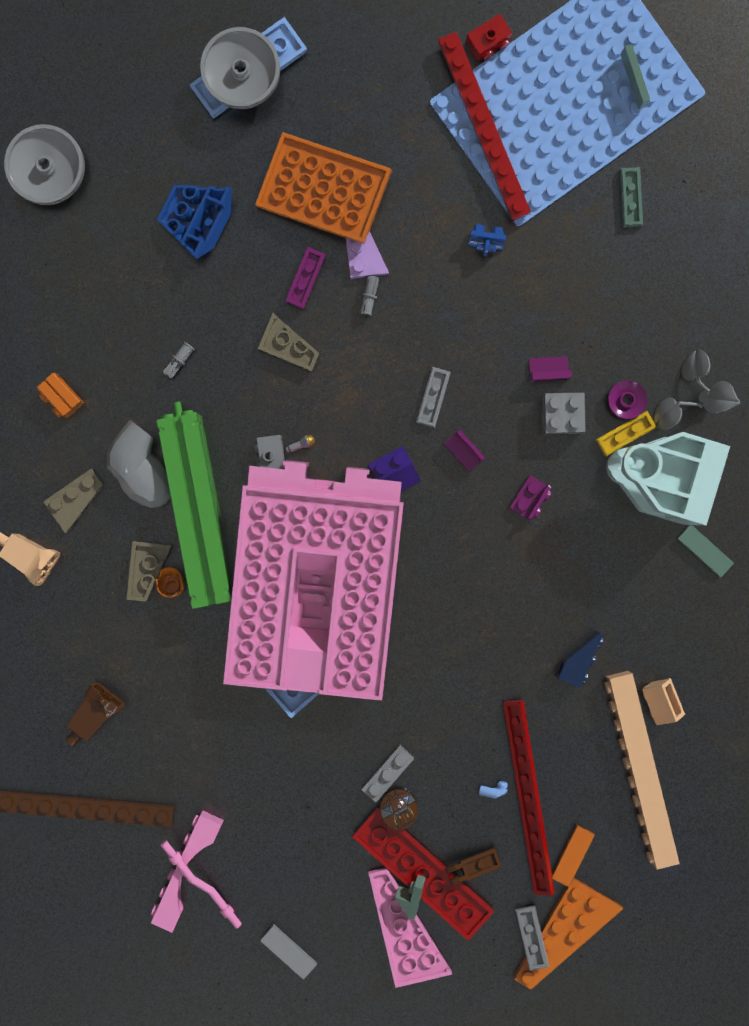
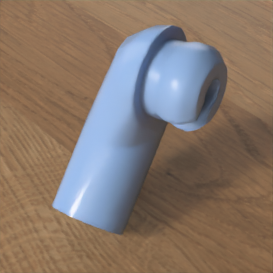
M499 781L495 788L481 785L479 795L498 798L507 793L508 784L507 782Z

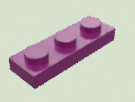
M307 247L285 300L287 303L301 309L305 308L326 254Z

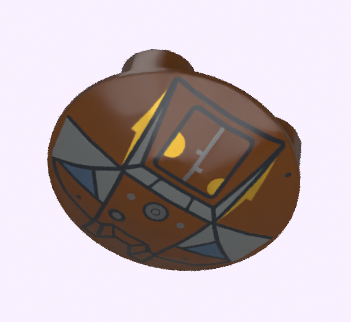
M393 790L386 794L379 804L381 817L391 829L404 830L410 827L416 820L418 814L417 803L414 797L407 791Z

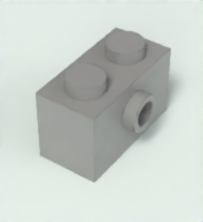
M275 435L257 438V443H254L255 454H259L260 462H257V467L285 469V465H283L285 458L282 436Z

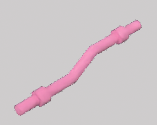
M167 840L164 841L160 846L169 856L168 859L172 865L177 866L189 883L208 893L221 909L220 913L224 918H228L236 929L239 928L242 923L233 913L234 909L230 904H226L214 887L195 877L182 861L183 857L178 851L175 852Z

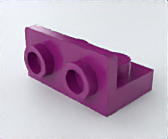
M529 475L509 508L527 520L536 519L541 511V508H539L543 501L546 502L552 493L549 491L551 486Z

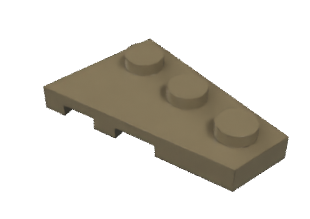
M272 313L258 350L312 372L320 355L319 352Z
M91 468L43 502L64 533L67 534L104 484L94 469Z
M132 541L126 600L148 601L155 585V580L163 568L172 545Z

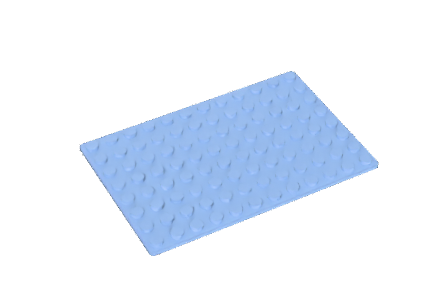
M571 0L515 39L506 48L498 51L473 69L531 211L529 215L514 220L513 222L516 226L526 223L705 95V90L641 0ZM630 44L633 45L650 97L646 107L639 110L620 55L624 47ZM453 83L430 100V105L508 213L455 83Z

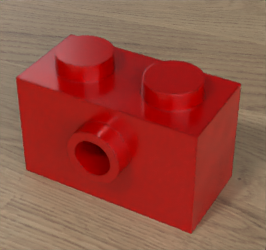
M498 14L468 33L465 43L478 62L482 59L487 60L497 49L500 48L502 50L510 44L513 33L501 14Z

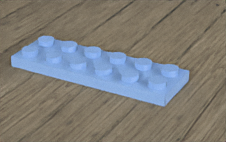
M285 17L262 32L277 51L280 71L307 52L306 46ZM202 76L189 84L213 119L229 108L216 101L210 95L204 85Z

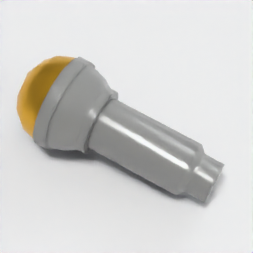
M305 435L300 441L286 447L287 453L301 448H311L315 443L314 438L311 435Z

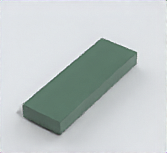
M630 44L624 47L620 55L639 110L646 107L650 97L633 45Z
M640 167L621 168L619 172L622 228L642 227L643 211Z
M688 525L676 538L718 577H722L734 564L693 525Z

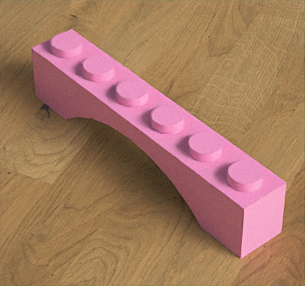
M202 811L200 816H195L191 825L194 827L192 834L188 832L183 842L186 845L184 851H179L183 857L182 861L186 866L199 851L214 843L224 821L223 819L205 811ZM177 867L176 869H171L167 880H170L167 887L163 886L159 895L162 900L159 905L155 904L150 914L154 916L151 924L171 933L183 911L181 900L183 874Z

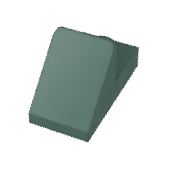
M418 875L416 882L412 881L410 889L400 886L395 896L409 919L413 921L418 911L426 878Z

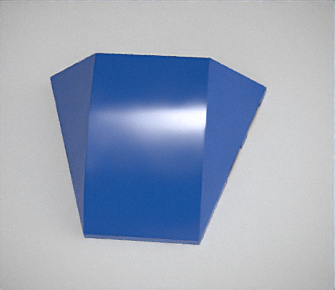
M174 185L157 220L198 259L214 249L231 215L232 188Z

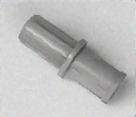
M368 276L365 292L362 293L363 300L360 314L372 316L374 300L377 299L375 295L379 282L378 277Z
M184 342L178 352L172 355L173 358L163 370V373L172 379L181 366H185L184 362L195 349L187 342Z

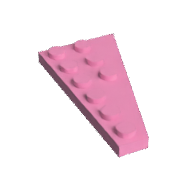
M386 867L369 871V878L395 988L452 975L450 967L417 914L414 921L410 920L397 902L395 896L400 886L392 873Z

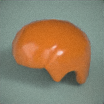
M173 567L161 569L159 577L155 580L157 591L165 598L172 599L179 596L185 588L184 575Z

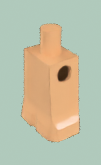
M0 532V546L3 548L0 552V557L21 571L34 586H40L46 580L61 553L54 549H46L20 534H11L10 537H7Z

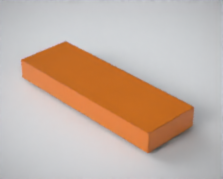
M576 824L552 872L554 880L568 887L570 886L595 836L593 832Z

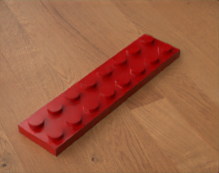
M379 806L352 834V838L409 889L412 881L416 882L418 875L426 877L421 899L468 941L494 913V909L464 882L450 885L449 880L456 877V875L452 872L447 873L445 870L446 866L407 831L389 828L381 817Z

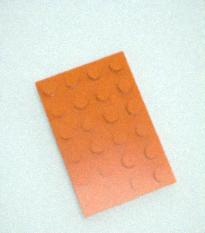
M282 132L255 206L365 244L392 169Z

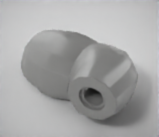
M129 420L115 437L107 451L106 467L119 481L122 490L130 499L149 508L161 507L171 499L165 463L160 457L152 453L153 437Z

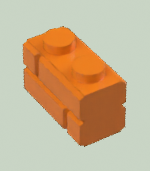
M52 373L37 387L40 392L38 396L45 403L49 402L53 406L51 410L59 418L61 416L69 418L84 404L78 395L56 373Z

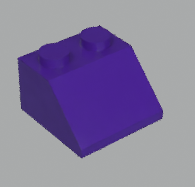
M403 446L368 464L375 479L402 482L401 491L420 482L418 474Z

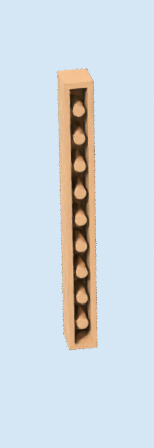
M625 671L606 676L607 682H604L607 694L610 693L612 700L609 701V706L612 713H615L616 720H614V726L616 731L620 733L621 738L618 739L621 750H624L625 753L623 762L625 768L629 769L630 776H628V782L630 787L634 789L635 795L632 798L635 807L639 809L637 819L639 825L643 826L644 833H642V839L644 844L648 846L649 852H646L648 862L653 864L657 870L678 865L680 863L633 673Z

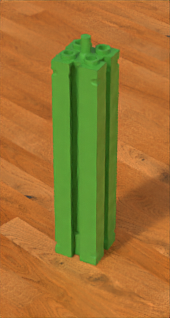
M174 402L175 416L173 414L162 415V419L157 420V425L160 431L159 436L193 609L232 601L233 579L202 416L193 412V410L182 412L181 402Z

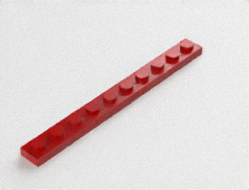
M457 31L439 38V46L511 220L514 221L531 213Z
M524 700L505 701L503 706L533 891L535 895L552 896L555 891Z

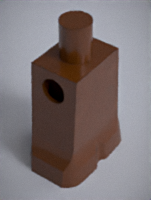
M94 681L87 689L84 701L67 724L73 731L66 738V742L71 746H76L81 738L87 742L110 716L117 714L125 706L123 701L103 685Z

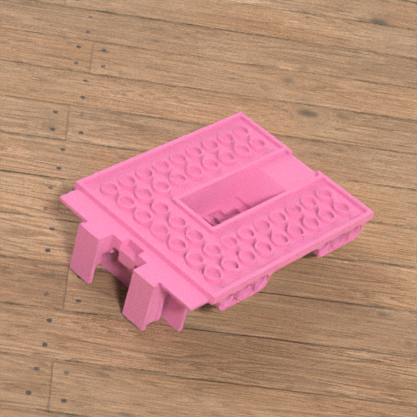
M283 461L285 469L249 466L248 485H243L223 684L313 692L323 695L382 701L404 502H400L402 482L367 478L370 469L356 467L346 468L345 482L306 478L309 462Z

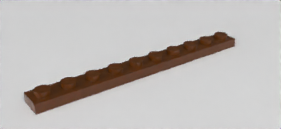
M0 790V812L162 827L173 826L174 806Z

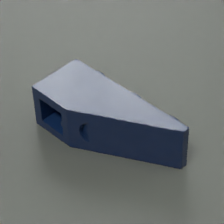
M596 631L566 655L561 661L556 677L578 688L582 684L584 685L588 679L587 671L589 666L592 667L595 662V652L597 648L600 649L602 646L603 634Z

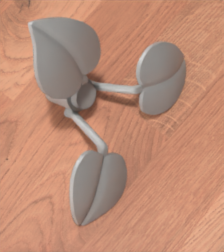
M695 350L684 361L681 369L685 380L693 381L696 379V382L703 388L704 391L699 395V403L681 401L676 403L672 397L664 399L657 406L654 414V423L657 427L655 429L657 431L670 429L679 423L682 417V409L679 407L681 405L698 406L700 408L704 406L710 413H720L740 404L730 383L719 381L708 389L701 382L700 377L706 376L710 370L709 357L703 350Z

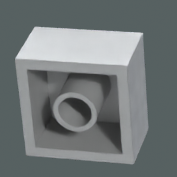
M545 393L542 395V435L581 434L585 432V393Z

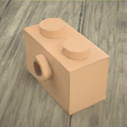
M671 678L650 682L642 689L656 725L677 722L685 715Z

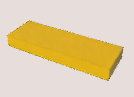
M645 411L596 439V442L604 456H608L657 427L648 411Z

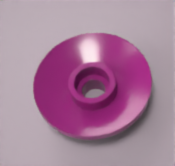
M621 381L610 390L608 396L609 407L616 416L623 419H633L642 414L646 408V391L635 381ZM624 397H627L629 399L628 404H625L623 402Z

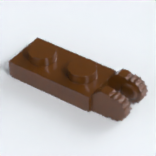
M491 848L458 861L459 863L452 864L446 867L445 870L447 873H451L461 868L463 875L449 880L450 885H454L462 881H469L502 866L496 848Z

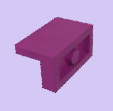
M568 357L529 359L530 382L561 381L572 378V370L568 369Z
M460 429L444 443L446 448L468 472H471L479 463L486 459Z

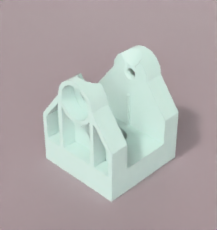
M680 432L645 444L641 443L629 448L616 450L609 456L606 470L611 480L621 486L639 512L682 525H707L730 446Z

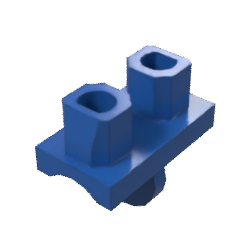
M475 224L474 229L471 230L468 246L477 247L476 250H483V256L487 257L488 251H503L506 235H504L502 227H493L492 233L485 232L484 225Z

